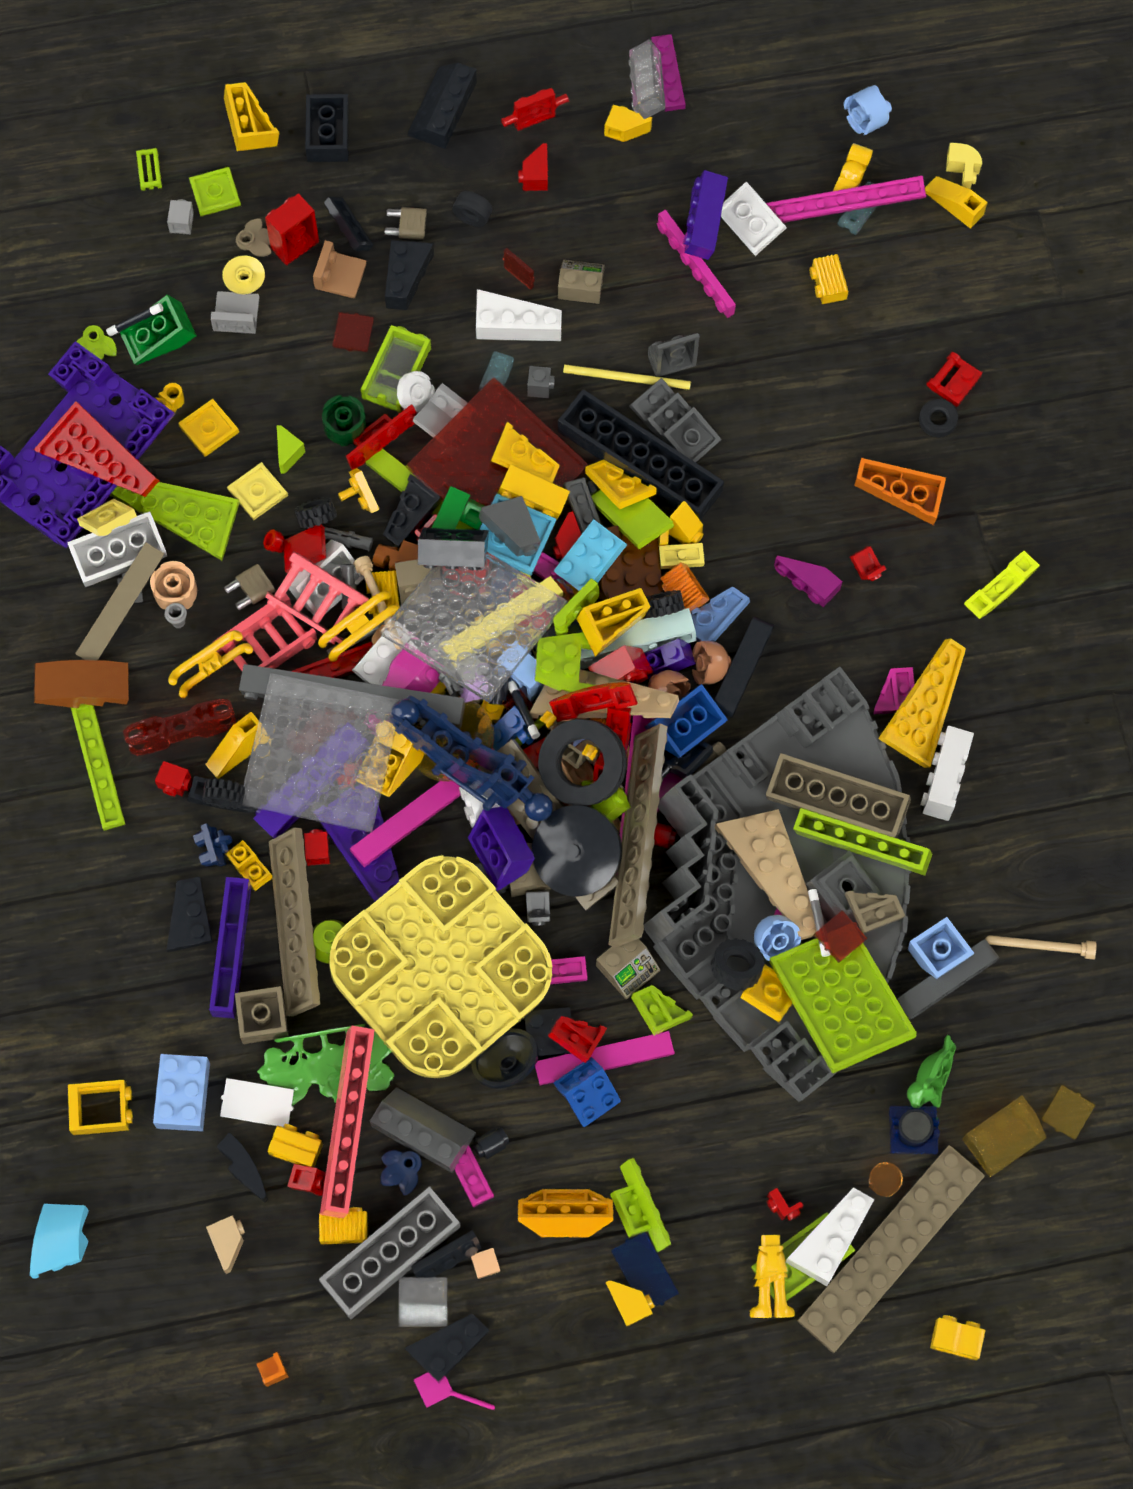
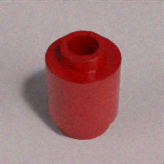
M657 822L654 832V845L669 848L670 844H675L677 832H674L672 826Z

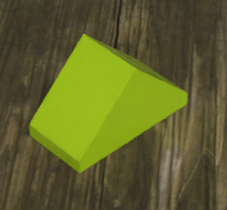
M278 425L279 467L281 474H284L305 453V447L302 441L283 426Z

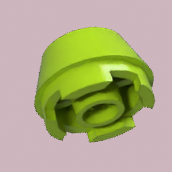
M330 919L318 923L313 928L315 958L329 964L332 943L338 932L346 924Z

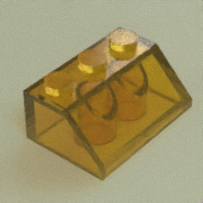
M1021 1095L968 1132L962 1140L989 1177H992L1047 1137L1037 1114L1023 1095Z

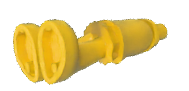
M761 1235V1246H759L760 1250L757 1256L755 1275L757 1281L754 1287H759V1302L756 1307L750 1310V1317L772 1318L770 1303V1283L772 1282L774 1283L775 1293L773 1317H795L793 1308L788 1306L786 1302L785 1278L788 1277L786 1273L788 1270L783 1246H780V1235Z

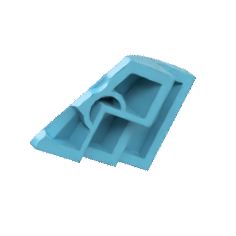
M43 1205L36 1227L31 1254L30 1276L33 1279L38 1278L40 1273L48 1270L57 1271L64 1266L81 1262L89 1242L81 1231L89 1212L85 1205Z

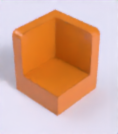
M278 1352L273 1353V1357L257 1363L266 1387L288 1378Z

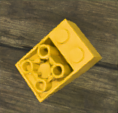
M383 720L355 781L390 797L421 763L425 753L420 749L416 750L412 742L403 734L399 735L395 731L396 728L393 724Z

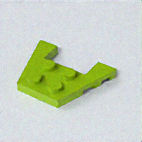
M584 633L539 638L537 642L534 680L560 692L564 690L569 693L596 686L579 682L581 648L592 650Z

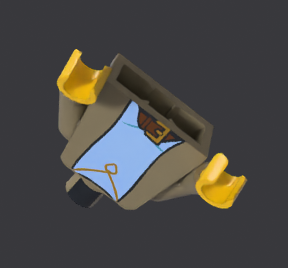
M548 710L539 719L546 724L550 732L560 724L567 722H557V717ZM580 739L567 746L562 758L574 768L579 769L587 759L592 763L596 762L600 749L592 741Z

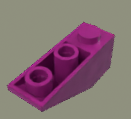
M777 556L774 566L776 571L781 576L788 577L795 588L807 593L809 599L815 604H820L824 607L841 589L843 581L826 567L782 556Z

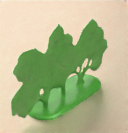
M360 1024V1025H354V1026L365 1027L366 1024ZM351 1026L275 1039L277 1043L292 1041L295 1045L287 1053L274 1047L268 1049L264 1054V1065L257 1071L260 1074V1079L267 1081L268 1085L294 1089L292 1105L305 1097L311 1084H318L320 1093L326 1097H332L336 1103L345 1041L342 1046L328 1043L327 1034L343 1031L346 1033ZM375 1032L366 1087L369 1091L386 1090L394 1077V1073L390 1070L389 1066L382 1063V1060L391 1051ZM320 1036L323 1046L320 1052L310 1054L303 1049V1040L305 1038ZM296 1052H299V1059L296 1064L290 1065L289 1062L292 1055L296 1056ZM302 1053L307 1055V1059L302 1058ZM287 1055L286 1061L283 1062L282 1057Z

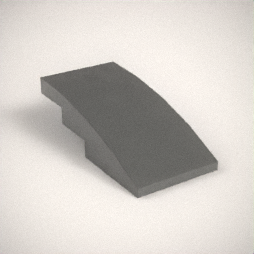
M662 378L629 406L660 440L695 463L722 440L695 407L691 408L678 392L675 394Z

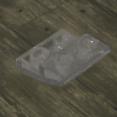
M399 1278L400 1327H447V1278Z

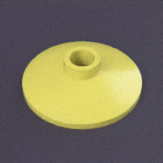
M238 256L231 259L223 270V281L226 287L237 294L255 292L261 287L265 279V271L262 264L250 256ZM242 277H248L246 280H241Z

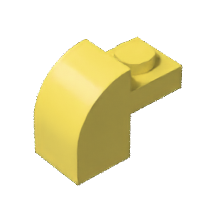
M950 143L947 152L946 171L962 173V186L971 189V185L976 183L977 174L980 173L982 166L981 156L975 148L969 145Z

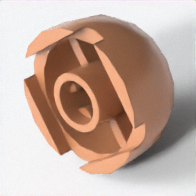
M700 641L695 644L693 656L697 671L692 669L697 684L709 685L721 681L731 666V658L728 656L727 651L721 644L713 641Z
M665 670L653 675L649 680L648 687L678 695L679 699H681L689 692L690 683L687 682L689 681L688 678L681 673Z

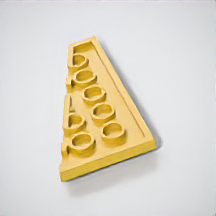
M953 639L944 640L878 738L924 768L931 767L966 650L965 647Z

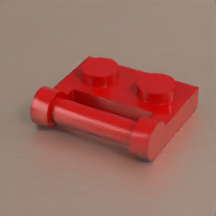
M951 352L947 357V362L936 376L927 382V386L958 407L981 378L982 372L962 360L957 353ZM953 366L957 367L959 370L948 384L943 387L940 384Z

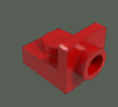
M294 1164L287 1187L323 1196L326 1173L317 1168Z

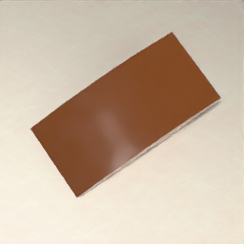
M68 660L35 664L34 703L79 708L80 704L103 706L104 702L127 704L129 700L128 663L102 660Z

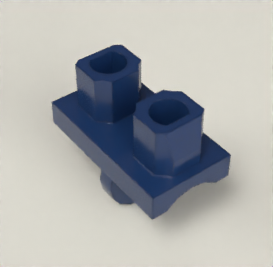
M207 823L201 825L202 830L193 835L195 844L198 847L206 845L208 850L199 854L201 864L206 867L212 865L222 867L227 865L224 853L229 851L227 845L232 843V837L229 835L224 836L223 830L217 831L216 827H209Z

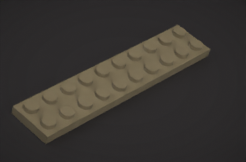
M658 724L636 735L634 739L627 795L631 808L625 811L621 842L622 859L617 873L618 883L615 889L608 944L613 947H619L639 939L644 932L643 922L647 909L646 898L650 885L649 873L652 867L651 857L655 844L654 832L657 825V807L660 803L659 791L662 783V767L665 761L664 750L667 742V726L663 724Z
M948 1145L797 1322L834 1354L985 1175Z

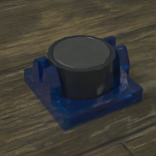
M912 1106L889 1107L891 1154H938L940 1130L938 1129L937 1107L921 1106L917 1109Z

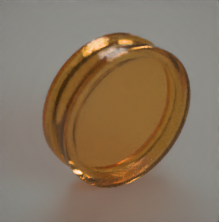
M888 1162L877 1164L869 1175L871 1189L876 1194L885 1197L894 1195L900 1189L903 1181L899 1168Z

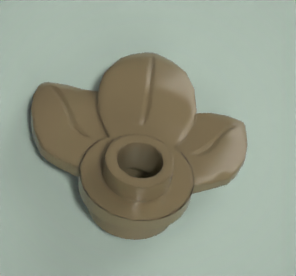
M261 219L249 221L245 229L240 231L236 237L237 246L242 250H249L255 256L270 255L268 230L262 228Z

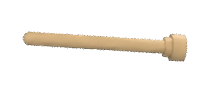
M362 556L356 559L353 563L357 573L364 576L373 597L380 591L371 573L373 564L370 557ZM384 600L377 604L380 613L387 608ZM390 616L384 621L395 648L402 649L403 642Z
M991 935L985 938L990 945L1080 953V956H1084L1085 959H1095L1096 941L1086 940V943L1071 944Z

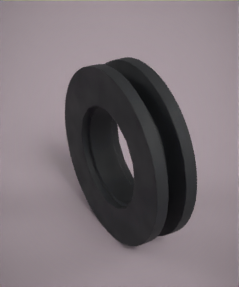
M576 719L560 724L547 735L539 752L538 767L545 787L554 797L570 805L587 806L605 801L618 790L626 774L627 756L622 741L611 728L598 721ZM580 739L590 740L596 744L604 758L602 774L595 782L586 786L576 785L568 780L562 771L561 765L562 755L567 746Z

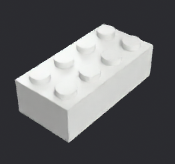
M150 511L131 519L124 526L116 527L106 536H98L91 533L67 542L85 587L127 572L145 542L163 552V558L167 557L165 547Z

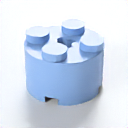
M876 85L867 87L847 97L844 102V109H848L849 115L846 116L851 127L859 134L864 133L866 135L886 125L889 121V112L892 111L891 104L884 99Z

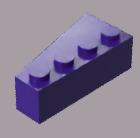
M706 170L703 171L700 177H696L691 193L687 232L683 241L686 254L709 260L714 253L728 177Z

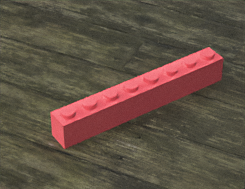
M352 1025L346 1032L320 1215L344 1218L349 1213L375 1029Z

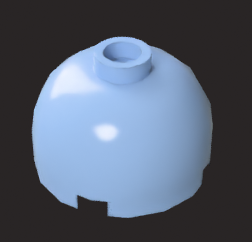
M771 915L762 919L754 931V943L760 949L764 958L770 961L771 957L800 945L801 937L797 933L800 930L786 916Z

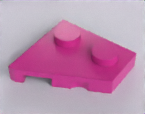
M913 667L890 669L874 708V714L897 712L915 685Z

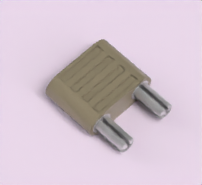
M401 207V210L387 209V216L400 217L399 228L386 227V235H397L403 239L424 240L427 209Z
M258 564L235 577L236 580L224 587L225 591L229 593L240 586L247 596L236 603V607L239 610L250 603L254 605L266 598L267 592L271 594L276 592L274 586Z

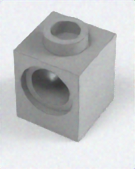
M183 199L170 201L167 220L170 233L191 234L194 215L192 202Z

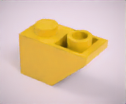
M613 105L605 123L604 136L622 142L641 136L651 131L652 117L645 113L631 111L624 106Z

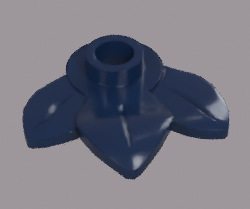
M398 1150L388 1151L381 1157L384 1164L387 1165L381 1174V1184L385 1186L399 1184L402 1194L408 1195L418 1184L417 1172L422 1165L421 1158L413 1151L405 1153ZM407 1159L413 1161V1165L410 1168L406 1166Z

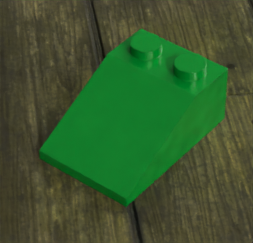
M166 295L154 304L160 303L163 306L162 312L120 332L135 365L181 348L197 336L180 301Z

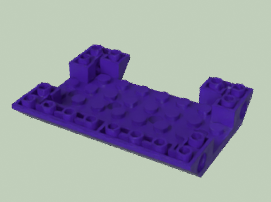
M76 341L48 374L68 392L67 395L15 458L9 451L0 446V502L49 539L66 549L68 547L67 542L74 540L83 529L79 525L77 518L101 506L117 485L67 465L65 471L59 472L57 471V466L61 462L34 451L35 447L75 401L80 403L138 460L175 415L172 410L143 389L139 391L111 370L108 364ZM115 396L121 397V402L118 405L111 404V399ZM33 496H40V501L37 505H30V499Z

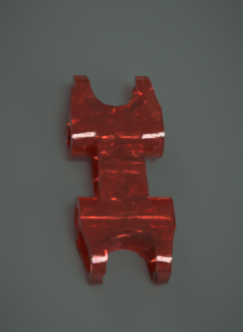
M217 699L196 704L189 711L161 718L156 716L141 720L127 726L123 733L130 753L144 755L164 750L171 743L199 736L204 738L217 735L231 729L237 722L230 700ZM221 704L228 706V709L216 710L217 706ZM231 717L229 724L222 725L219 723ZM179 724L186 725L185 728L182 730L175 729V727ZM137 729L141 731L129 738L131 730ZM145 744L140 750L133 748V745Z

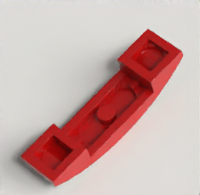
M617 682L580 689L551 700L549 704L554 715L557 717L556 721L560 722L577 718L581 713L614 706L616 709L637 705L638 702L630 683Z

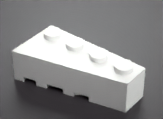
M951 726L947 727L945 733L941 732L938 740V745H941L940 753L935 752L932 765L936 767L934 773H929L926 785L930 786L929 792H924L921 805L924 806L922 814L949 821L955 808V800L961 785L959 782H961L964 773V764L969 754L974 733Z

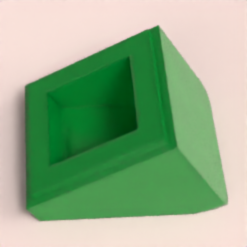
M470 499L459 521L479 530L482 525L479 514L481 507L485 506Z

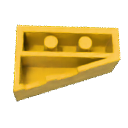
M246 82L225 85L224 101L236 150L243 151L277 146L279 131L276 127H273L269 121V116L266 112H263L259 106V101Z
M642 588L583 607L576 619L596 657L638 623L651 606Z

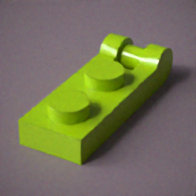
M592 578L553 618L555 633L558 636L566 635L568 633V626L578 617L583 607L595 603L598 599V583Z

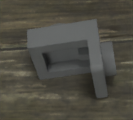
M549 890L526 891L527 922H532V925H545L547 921H550Z

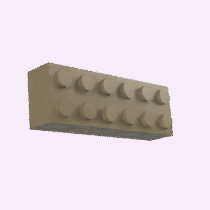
M780 753L766 793V797L770 801L800 810V808L896 839H898L911 801L910 795Z

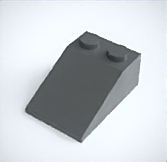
M699 334L678 335L671 340L665 342L658 341L649 346L648 358L655 376L661 377L696 366Z

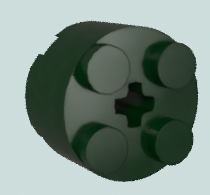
M341 395L335 396L325 403L322 421L327 437L343 447L354 443L353 440L359 437L366 429L365 411L362 403L353 396L342 397Z

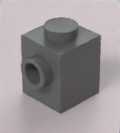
M529 367L528 397L549 398L550 389H554L555 376H551V368Z

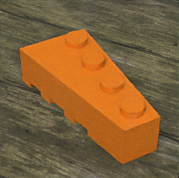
M861 458L854 486L934 525L946 477Z

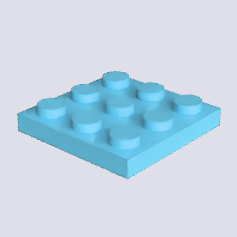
M496 493L492 504L509 499ZM527 507L541 543L535 554L518 557L482 523L480 530H489L487 557L531 576L556 523V518Z

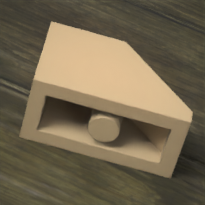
M233 1215L206 1227L226 1274L232 1270L244 1241L241 1234L245 1233L241 1221H236Z

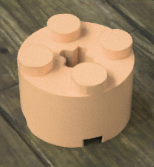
M178 561L165 562L151 576V589L160 608L166 610L173 603H180L186 609L192 607L197 596V585L192 571L185 564Z

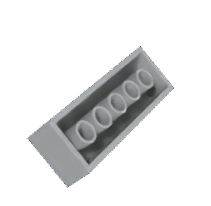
M428 1187L324 1274L319 1281L351 1320L412 1269V1265L425 1258L460 1228V1222L434 1191Z

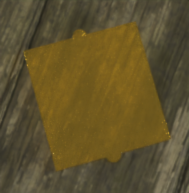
M1062 1085L1041 1120L1056 1128V1132L1061 1131L1075 1140L1095 1105L1082 1098L1080 1093L1076 1094Z

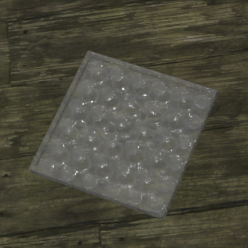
M487 552L485 567H481L480 570H469L468 567L447 569L446 566L432 568L380 632L381 636L490 703L551 626L553 618L567 604V600Z
M270 673L243 785L245 793L242 805L372 833L396 728L389 722V718L392 715V707L398 700Z

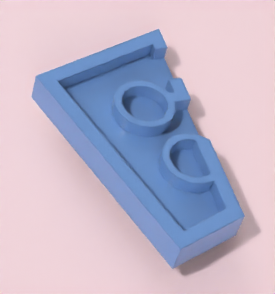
M732 586L712 598L708 604L692 610L691 617L697 641L715 642L750 603V598Z

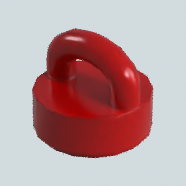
M274 529L267 532L263 542L264 548L271 552H283V540L285 539L282 533Z

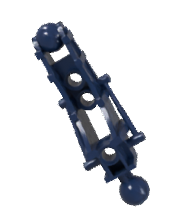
M409 695L406 699H401L394 703L389 722L393 724L396 728L395 731L399 735L403 734L414 744L413 747L416 750L420 749L436 763L432 769L434 775L439 776L442 773L482 802V807L486 811H490L495 803L503 808H507L519 798L524 803L525 813L528 818L534 821H543L550 817L553 805L549 796L543 793L533 794L527 788L534 777L530 775L526 778L521 773L527 765L524 760L520 759L517 762L511 754H503L481 744L482 740L479 737L472 739L469 732H462L447 720L448 716L444 712L440 714L427 706L428 702L424 698L420 701ZM419 716L427 722L421 730L412 726L417 722ZM436 739L442 741L443 747L436 744ZM453 754H457L459 759L455 758ZM471 759L492 773H485L466 763Z

